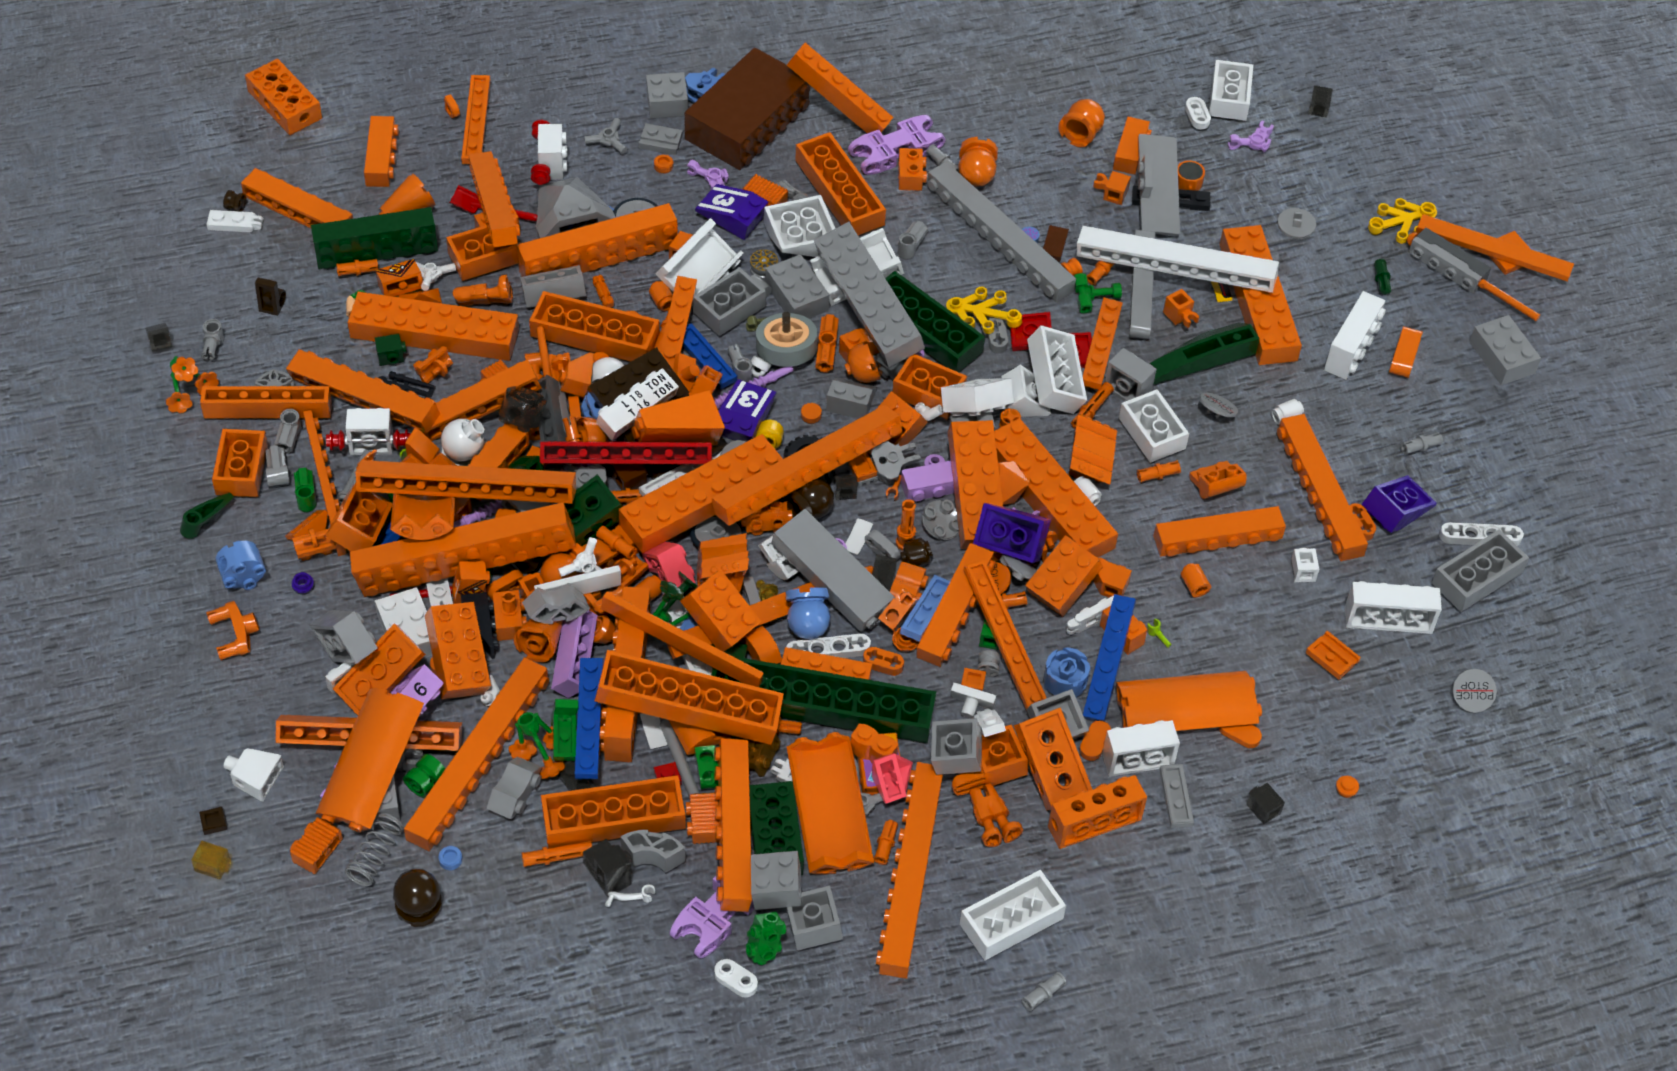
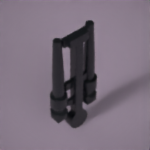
M390 371L388 374L389 379L393 381L387 380L384 376L378 377L386 384H395L406 392L413 391L417 395L430 399L436 387L406 377V375L400 373L396 374L393 371ZM410 383L430 389L429 391H424L421 389L410 387L408 385Z

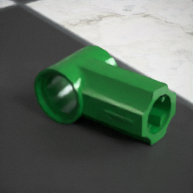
M299 468L297 472H294L297 506L300 511L310 512L317 505L313 471L307 468Z

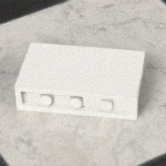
M711 218L655 273L672 292H674L677 275L697 279L695 296L714 284L718 279L720 280L728 275L729 272L727 270L730 267L734 269L741 262L739 257L743 252L740 250L738 253H735L712 229L716 223Z
M883 228L872 231L870 234L860 238L885 278L894 271L900 275L904 274L901 261L898 256L896 257ZM818 255L811 259L810 262L815 275L830 294V305L833 306L846 300L821 257Z

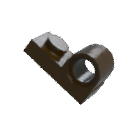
M258 277L255 281L259 312L278 316L286 300V291L278 288L276 281Z

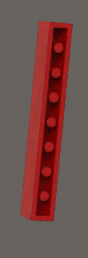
M540 441V463L705 464L712 460V442Z

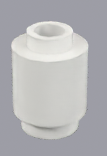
M1292 399L1275 406L1271 413L1273 420L1279 425L1282 418L1300 415L1304 412V408L1300 401Z
M1081 476L1074 481L1094 506L1100 502L1102 494L1089 478Z

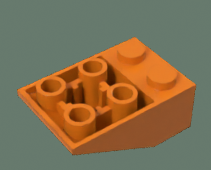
M892 391L878 406L880 408L886 405L900 415L902 433L887 440L894 445L899 444L903 446L908 444L928 423L920 413ZM873 448L867 451L870 455L872 453Z

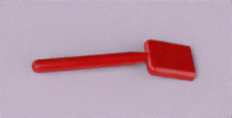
M458 185L449 203L471 214H474L478 208L482 210L478 195ZM515 210L519 219L537 221V214Z

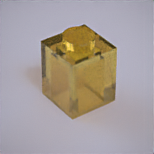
M201 841L191 859L195 872L221 879L224 872H227L231 866L228 849L205 841Z

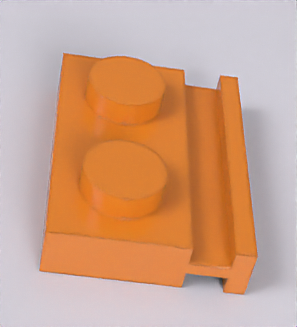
M1326 631L1323 636H1320L1306 650L1308 656L1338 680L1349 672L1356 663L1358 664L1361 658L1329 631Z

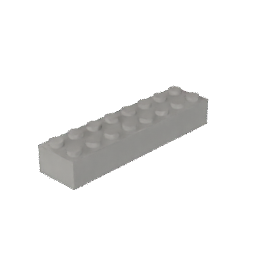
M850 222L814 240L819 256L888 367L925 349L921 334Z

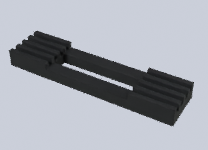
M1133 186L1132 205L1140 206V190H1138V186ZM1179 189V197L1190 198V200L1179 199V207L1190 208V210L1210 211V192Z

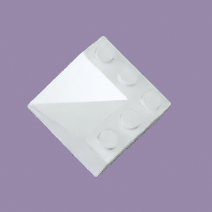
M821 195L764 207L765 227L770 238L782 253L817 257L819 254L814 240L835 229Z

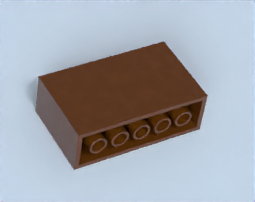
M754 47L684 112L685 140L734 168L741 170L757 154H760L763 148L774 140L775 136L783 132L786 126L791 121H794L800 112L808 108L810 103V86L786 64Z

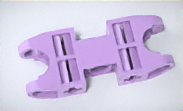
M920 115L898 122L897 131L883 136L878 129L860 136L852 141L848 147V152L854 157L868 158L862 162L860 168L864 174L871 175L896 167L897 158H899V148L923 149L924 157L927 156L926 150L934 142L938 141L935 145L940 149L945 143V137L942 133L927 132L932 126L933 121L928 115Z
M715 876L713 878V890L717 891V887H720V880H716ZM716 892L705 903L695 897L676 918L671 927L670 936L674 939L688 934L699 936L700 943L697 945L694 954L698 958H704L715 951L731 935L732 924L728 920L737 911L720 910V901H716ZM753 900L751 902L749 911L744 912L747 916H749L755 909Z

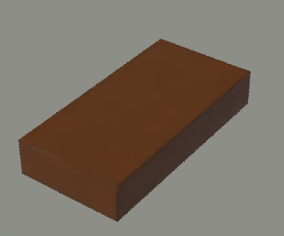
M1049 225L1043 249L1057 262H1060L1069 229Z

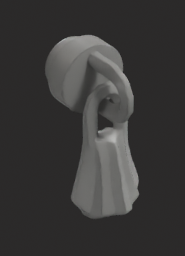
M786 180L777 182L778 186L780 185L788 190V197L792 198L793 201L809 197L806 193L791 186Z

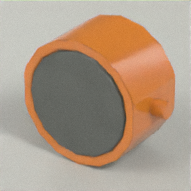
M1196 161L1181 162L1178 165V189L1199 191L1204 181V167Z

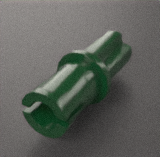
M1377 259L1374 263L1376 271L1375 281L1378 282L1379 291L1382 295L1390 294L1391 286L1389 280L1391 275L1387 270V262L1385 259Z

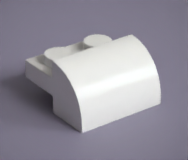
M772 535L758 546L769 562L766 564L768 568L780 579L787 580L799 572V570L771 543Z

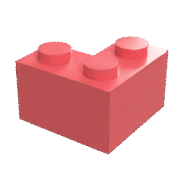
M665 541L642 554L645 562L649 565V572L657 573L661 581L672 582L679 587L683 582L678 574L680 571L693 583H696L693 578L695 573L692 567L687 564L685 559L686 552L681 545Z

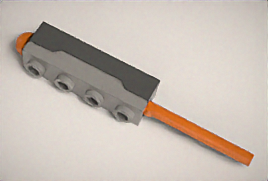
M1428 228L1423 229L1420 233L1413 232L1408 235L1407 243L1411 246L1409 254L1473 294L1479 288L1485 289L1534 321L1539 319L1540 314L1487 281L1491 267Z
M539 326L536 328L544 377L538 380L542 389L534 392L533 396L541 441H566L567 435L562 419L567 417L570 424L565 392L560 391L561 382L552 378L544 327Z

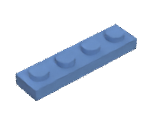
M937 575L933 576L901 626L900 634L920 642L950 583L949 580Z

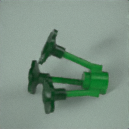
M680 571L678 574L683 582L679 587L672 582L661 581L660 590L665 594L662 597V602L652 614L670 623L672 618L667 612L676 600H682L684 598L683 594L690 587H697L695 583ZM688 612L670 624L675 626L692 616Z

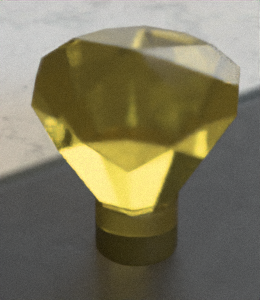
M763 580L756 582L761 601L778 594V587L776 585L765 583Z

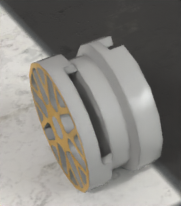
M769 250L754 252L750 258L751 275L757 274L765 281V268L778 263L777 255Z

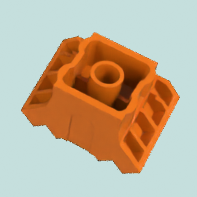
M1077 414L1069 475L1075 478L1084 476L1085 478L1110 484L1117 429L1107 424H1102L1098 420H1093L1088 416L1085 417Z
M747 533L700 542L696 568L697 586L721 569L738 592H741L744 575L748 570L749 563Z

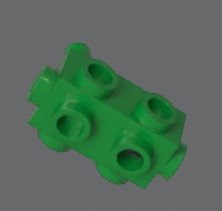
M777 912L754 916L753 924L747 932L749 940L746 944V954L753 963L764 965L767 961L774 960L776 953L781 952L780 938L781 935L786 933V925Z

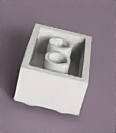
M1223 60L1215 61L1209 106L1210 116L1247 120L1253 75L1252 64Z
M1011 378L975 379L941 387L943 412H952V416L964 415V413H968L969 416L981 415V413L993 412V409H1005L1007 404L1014 403Z
M1158 389L1121 404L1119 419L1150 463L1186 449L1189 433Z
M417 587L375 600L377 616L384 634L395 623L426 654L423 658L432 656L424 616L427 610Z
M1161 720L1152 724H1136L1132 727H1115L1107 730L1102 756L1108 776L1160 769V765H1174L1180 742L1173 720Z

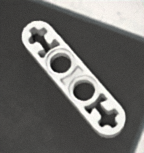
M1449 522L1443 524L1439 537L1447 544L1475 545L1488 537L1486 533H1494L1500 529L1518 546L1523 539L1524 533L1521 528L1513 525ZM1472 531L1476 534V537H1469L1465 532Z
M851 634L811 640H797L788 643L786 647L805 651V648H808L809 652H813L811 649L814 646H820L823 648V651L819 654L849 658L863 656L864 651L870 647L871 640L865 634ZM862 642L864 647H860L858 643ZM835 644H842L845 646V649L837 651L833 646Z

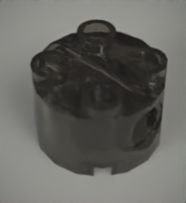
M517 386L509 387L505 392L499 411V421L518 426L517 428L523 432H529L530 428L538 427L547 401H543L544 397L534 390L521 387L519 391L516 390Z

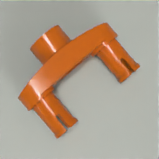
M235 601L225 603V606L206 612L211 625L229 618L232 620L237 639L229 644L216 647L221 661L239 654L250 653L249 634L260 631L253 612L242 616Z

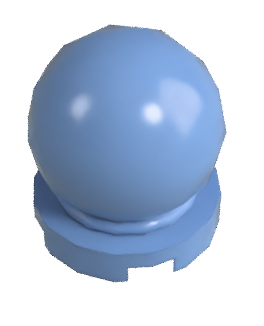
M810 588V592L800 593L799 589L786 591L785 599L792 604L787 614V622L792 632L797 637L808 640L823 635L830 622V612L824 603V600L829 599L827 588Z

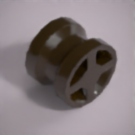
M228 190L223 200L224 209H234L235 211L242 212L246 205V194H236L235 191Z

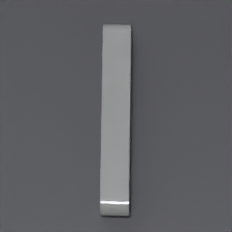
M1135 230L1134 235L1155 239V231ZM1132 267L1129 338H1150L1153 270Z

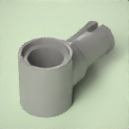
M209 319L203 324L204 348L201 356L203 359L208 360L210 355V360H214L216 347L224 341V335L220 321Z
M733 345L728 347L727 352L732 360L734 372L738 376L737 380L745 382L752 380L753 365L751 360L742 355L739 345H734L735 350Z

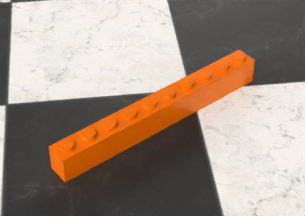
M883 405L712 497L715 515L728 526L738 522L902 433L900 415L888 406Z
M361 460L355 472L356 490L359 492L551 503L564 502L569 504L573 503L576 493V472Z
M525 657L404 827L405 839L429 852L434 845L440 842L443 831L446 827L452 825L455 814L459 809H463L470 792L476 790L479 779L483 774L486 775L493 759L499 757L504 743L512 738L518 718L526 713L530 706L533 707L540 691L545 690L548 686L549 678L546 667Z
M917 762L916 770H911L909 783L913 784L912 790H907L905 802L909 803V809H904L902 822L906 823L905 829L900 828L898 842H902L901 849H896L895 862L899 863L897 869L893 868L891 882H894L895 885L894 889L889 888L887 902L891 903L890 909H885L883 923H887L886 930H881L879 942L884 945L882 951L878 950L876 964L880 965L879 974L905 979L908 976L943 774L936 775L932 764Z

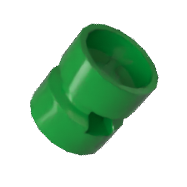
M424 754L416 763V768H411L403 777L405 785L414 794L422 798L428 795L445 771V767L441 762L429 754Z

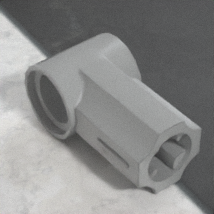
M913 222L908 230L899 236L898 255L901 258L910 259L915 256L916 248L928 232V228L923 222Z
M286 409L281 413V423L274 445L284 448L286 454L293 451L297 435L302 430L299 413L294 409Z
M278 445L270 446L269 449L265 450L268 487L290 484L284 448Z

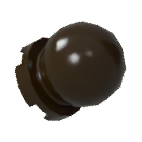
M817 478L780 498L779 502H787V509L792 510L793 518L806 509L817 520L831 511L834 503V493L828 483L823 479Z
M410 869L400 875L393 888V899L398 918L401 921L410 923L413 927H424L435 921L434 918L442 911V897L436 878L424 869Z

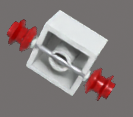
M537 120L532 124V136L538 140L539 164L531 168V180L538 185L546 184L550 180H563V172H567V160H563V158L567 157V146H563V144H566V132H562V124H550L546 120Z
M390 408L347 409V436H345L342 430L338 434H334L330 430V434H326V447H330L331 451H333L334 447H339L340 451H342L346 444L349 446L350 455H362L364 450L373 451L374 449L377 450L376 455L392 454L393 445L396 450H399L400 446H405L411 433H408V429H406L405 433H400L396 429L393 434Z

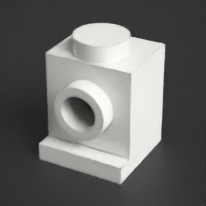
M1294 549L1291 558L1295 576L1294 582H1316L1319 573L1316 549Z

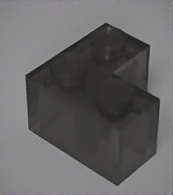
M605 839L583 851V864L608 898L609 892H619L632 884V858L619 845L611 846L609 841Z

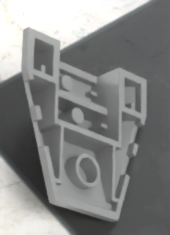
M578 177L539 186L538 217L536 221V231L539 238L560 233L559 227L591 219H595L596 223L616 218L613 210Z

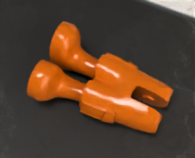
M507 274L501 275L498 285L493 288H487V283L457 287L452 292L458 305L464 307L476 304H509L513 302L511 282H508Z
M991 783L983 785L985 797H983L979 787L971 788L970 798L973 804V812L978 824L985 828L981 836L985 846H999L1002 838L1005 843H1009L1022 834L1023 827L1018 821L1009 822L1007 820L1009 810ZM993 821L998 823L1000 831L994 826Z

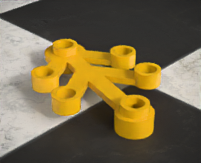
M1402 198L1396 199L1394 208L1386 203H1381L1378 205V215L1387 216L1390 214L1396 217L1387 220L1373 217L1369 221L1368 229L1371 234L1378 235L1385 228L1403 223L1401 230L1397 232L1396 241L1404 244L1407 242L1408 231L1413 220L1421 219L1422 214L1435 218L1437 215L1436 206L1430 202H1424L1419 206ZM1405 209H1408V210H1411V211H1413V212L1409 213V212H1406V211H1404V210H1405Z
M985 287L976 288L974 294L963 299L953 297L946 303L948 310L966 323L970 322L971 324L969 325L974 328L975 319L968 316L966 312L973 313L985 334L994 332V323L987 320L985 316L1004 319L1011 328L1019 327L1022 324V315L1018 310L1011 309L1006 312L990 308L1006 302V292L1002 290L995 292L993 298L977 305H971V303L977 300H985L988 296Z

